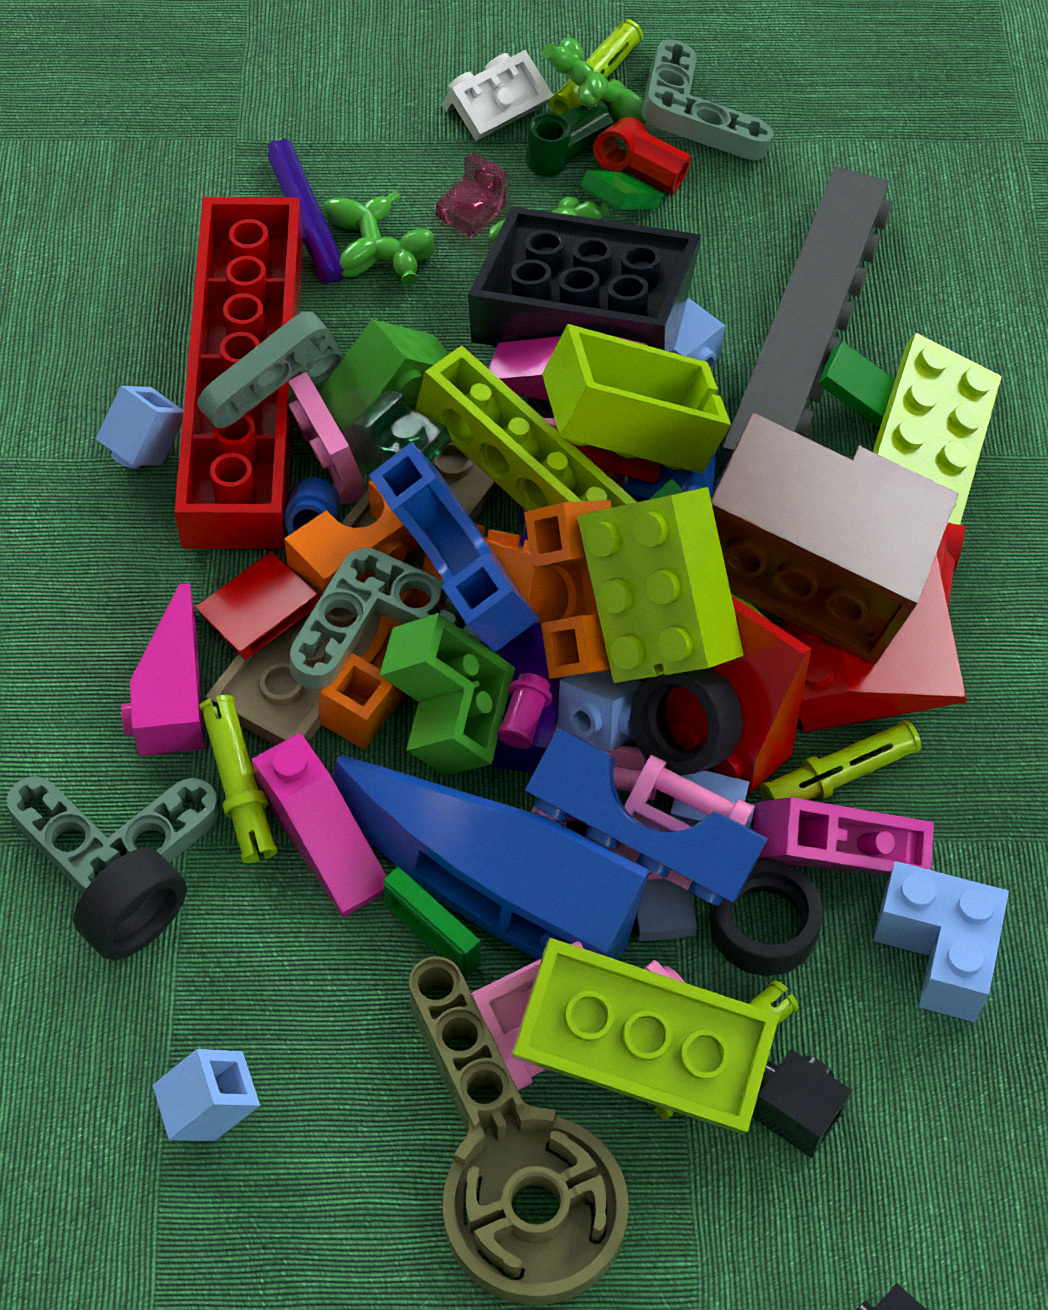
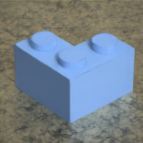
M894 861L883 893L873 941L929 956L918 1007L976 1023L990 993L1009 891Z

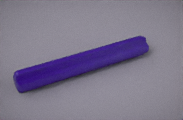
M285 138L280 141L272 140L268 144L269 151L267 157L284 196L300 198L303 241L319 279L326 284L332 281L339 282L344 277L341 275L344 269L339 261L340 253L293 145Z

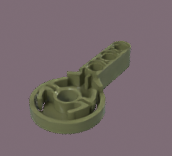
M434 956L425 958L418 962L410 973L411 1012L467 1131L464 1141L454 1153V1162L448 1172L443 1192V1223L450 1250L456 1262L472 1281L490 1294L501 1299L525 1305H545L573 1298L589 1289L605 1275L615 1261L622 1246L628 1220L629 1200L627 1186L620 1166L609 1149L590 1131L567 1119L556 1117V1110L533 1107L522 1100L458 966L444 957ZM434 986L444 987L451 992L447 997L440 1000H431L422 995L426 989ZM456 1036L468 1037L475 1043L473 1047L466 1051H454L445 1045L448 1040ZM489 1087L497 1091L500 1097L492 1103L480 1104L472 1100L469 1095L477 1088ZM549 1146V1150H551V1151L555 1152L556 1154L560 1155L561 1157H563V1158H564L565 1160H567L573 1167L570 1168V1167H569L564 1161H562L560 1158H558L557 1156L551 1154L550 1152H547V1151H546V1148ZM479 1181H482V1182H481V1187H480V1193H479V1204H478V1202H477V1189H478ZM530 1186L546 1188L555 1194L560 1208L555 1217L546 1223L538 1225L526 1223L513 1211L511 1203L516 1193ZM465 1188H466V1218H467V1225L464 1224V1217H463V1208H464V1202H465V1193H464V1192H465ZM589 1203L593 1204L594 1209V1226L592 1232V1239L600 1241L604 1235V1231L606 1228V1235L602 1242L599 1244H594L589 1241L592 1223L590 1205H588ZM481 1252L490 1262L502 1269L510 1277L518 1278L521 1272H524L523 1278L513 1280L505 1277L499 1270L488 1264L478 1253Z

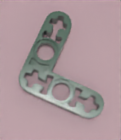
M673 39L661 41L651 64L641 109L644 120L660 130L745 159L760 160L764 158L774 137L772 128L766 122L756 117L690 95L697 59L695 51L681 41Z
M310 311L300 313L212 381L200 394L197 401L198 408L216 428L230 426L294 375L297 377L307 372L319 392L342 361L343 356L332 332L316 314Z
M360 548L350 552L343 560L292 644L290 650V673L294 680L303 687L310 689H319L330 685L338 677L376 612L406 624L437 614L439 602L442 601L446 603L445 610L441 609L440 614L455 624L456 619L461 620L462 617L442 588V585L445 584L444 581L375 549ZM367 569L375 572V578L369 577L365 583L357 580V574L363 575ZM394 579L391 594H384L385 587L389 588L390 580ZM408 589H419L429 596L430 602L422 608H411L402 603L400 595ZM334 608H346L354 613L356 621L348 627L338 628L328 623L325 616ZM467 624L464 628H460L467 634L472 636L474 639L482 643V640L467 626ZM322 638L328 643L325 648L324 663L318 662L313 668L307 667L305 665L306 658L312 659L321 647Z
M26 777L16 782L9 790L7 796V807L16 827L82 894L96 878L95 874L98 871L104 870L121 857V851H125L127 854L137 850L134 846L135 840L145 831L154 830L164 834L166 837L165 842L156 851L170 863L215 825L220 814L216 791L210 783L198 778L183 779L174 784L108 838L52 782L43 777ZM32 798L37 803L43 801L47 814L51 817L46 825L43 817L34 808H25L24 803ZM187 800L193 804L202 801L203 810L199 813L193 809L184 812L183 803ZM176 821L178 822V832L174 831L171 823L174 824ZM66 830H78L85 834L84 843L74 851H60L54 846L56 838Z

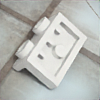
M524 50L512 57L508 53L497 56L485 66V71L475 76L471 72L458 76L448 85L450 91L441 105L446 112L456 108L475 141H478L549 104L553 93L527 51Z

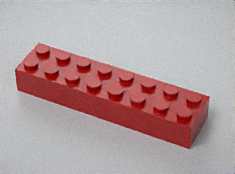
M203 197L174 511L182 549H285L284 538L287 536V530L284 525V512L289 499L293 414L288 404L294 402V394L289 382L284 383L238 421L224 428L213 426L199 410L197 401L202 391L212 381L299 314L303 255L300 198Z

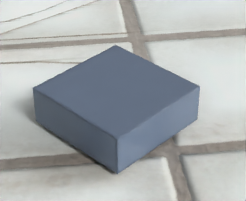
M665 878L647 880L635 918L639 942L695 937L697 924L691 892Z

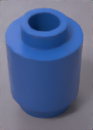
M311 477L299 481L290 493L284 512V525L288 533L292 534L326 510L337 520L341 505L337 489L330 482L322 478Z

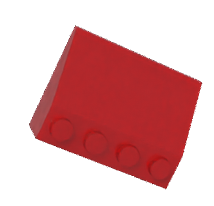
M937 553L918 604L876 664L782 619L783 630L811 648L799 713L804 733L967 702Z
M732 596L744 656L711 668L729 681L738 696L743 724L741 738L731 756L712 768L717 774L749 781L747 792L751 794L792 756L811 648ZM647 678L636 679V680H637V681H640V682H643V681H645ZM675 687L670 690L665 703L664 714L667 728L675 741L686 750L692 752L699 751L707 741L708 722L705 709L698 698L685 687Z

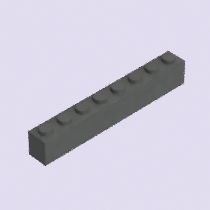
M834 166L724 443L719 477L752 413H756L805 438L808 437L815 411L809 410L811 401L820 403L825 391L824 388L818 385L819 379L833 348L842 342V338L836 337L838 329L847 332L855 303L849 302L851 295L860 297L868 272L867 268L862 267L864 261L873 263L881 235L875 234L876 228L885 230L890 217L893 202L885 200L889 180Z

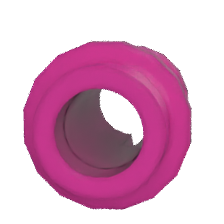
M523 673L519 675L518 680L510 684L509 693L512 697L502 725L497 732L499 739L505 744L522 749L532 746L533 736L543 707L549 706L552 702V694L549 691L551 685L543 677L532 673Z

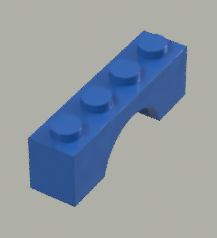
M413 442L369 474L391 510L412 534L439 572L445 583L442 585V588L467 626L494 653L539 620V617L442 475Z
M557 728L525 791L538 797L533 807L563 823L569 814L589 825L585 835L610 849L616 850L619 842H622L640 852V855L636 862L662 877L667 878L670 871L674 870L689 878L692 882L688 890L716 906L720 905L723 898L733 903L737 900L769 838L718 811H713L698 824L680 831H661L644 825L626 810L618 796L614 781L615 756L566 730Z

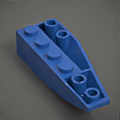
M341 755L336 760L333 781L365 838L416 883L449 908L494 937L537 960L542 958L546 942L549 938L568 944L578 941L582 944L583 949L618 960L627 947L650 870L547 817L345 755Z

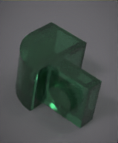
M396 391L383 392L344 431V438L351 449L359 471L367 475L371 474L411 442L430 462L452 442L447 426L410 410L404 394Z

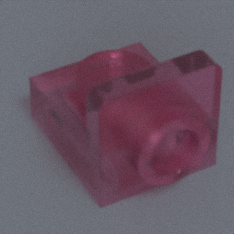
M471 152L464 159V177L435 203L436 217L473 238L507 206V173L496 163L487 161Z

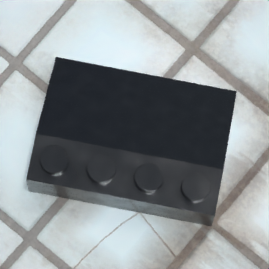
M512 206L468 294L471 342L497 347L498 343L558 337L562 336L567 324L599 333L646 343L647 346L673 353L697 261L701 234Z

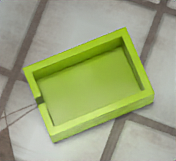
M567 324L542 373L559 436L578 446L591 445L614 451L625 458L638 457L661 463L673 470L686 469L703 474L731 426L721 396L716 395L718 388L708 362Z
M708 487L577 515L613 683L655 677L661 674L668 675L706 669L744 656Z

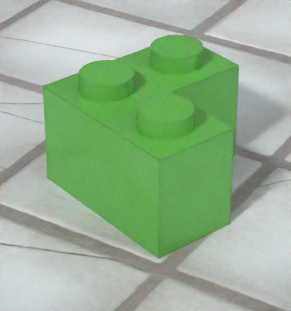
M372 319L318 393L333 419L348 437L380 442L395 427L397 418L408 404L416 406L425 371L450 353L433 334Z
M439 613L392 628L379 676L419 702L406 751L444 776L492 764L498 741L497 732L502 724L509 695V686L512 683L515 667Z

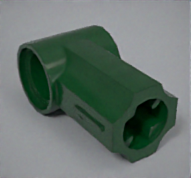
M600 100L592 108H586L579 104L560 115L555 113L536 115L529 125L526 164L529 169L543 176H553L561 173L566 167L568 157L594 144L597 136L614 124L608 112V106Z

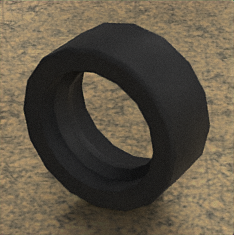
M711 667L668 675L661 674L647 678L640 684L632 699L629 719L633 739L644 758L648 760L653 755L667 762L665 768L680 776L696 774L709 769L731 756L741 738L743 724L738 696L729 681ZM675 687H685L698 698L705 709L708 722L707 741L699 751L692 752L686 750L675 741L667 728L664 714L665 703L670 690Z
M150 848L133 850L116 859L101 871L85 889L75 907L73 915L74 926L103 958L112 961L127 958L145 948L174 920L184 903L188 890L185 878L159 852Z
M765 859L756 862L734 903L723 898L719 906L714 905L710 926L714 943L728 962L747 973L772 976L788 973L806 961L816 946L824 910L819 891L806 874L788 863ZM764 891L778 894L791 902L799 912V930L791 940L785 943L769 945L755 942L742 934L734 924L732 916L734 905L739 898L748 893Z

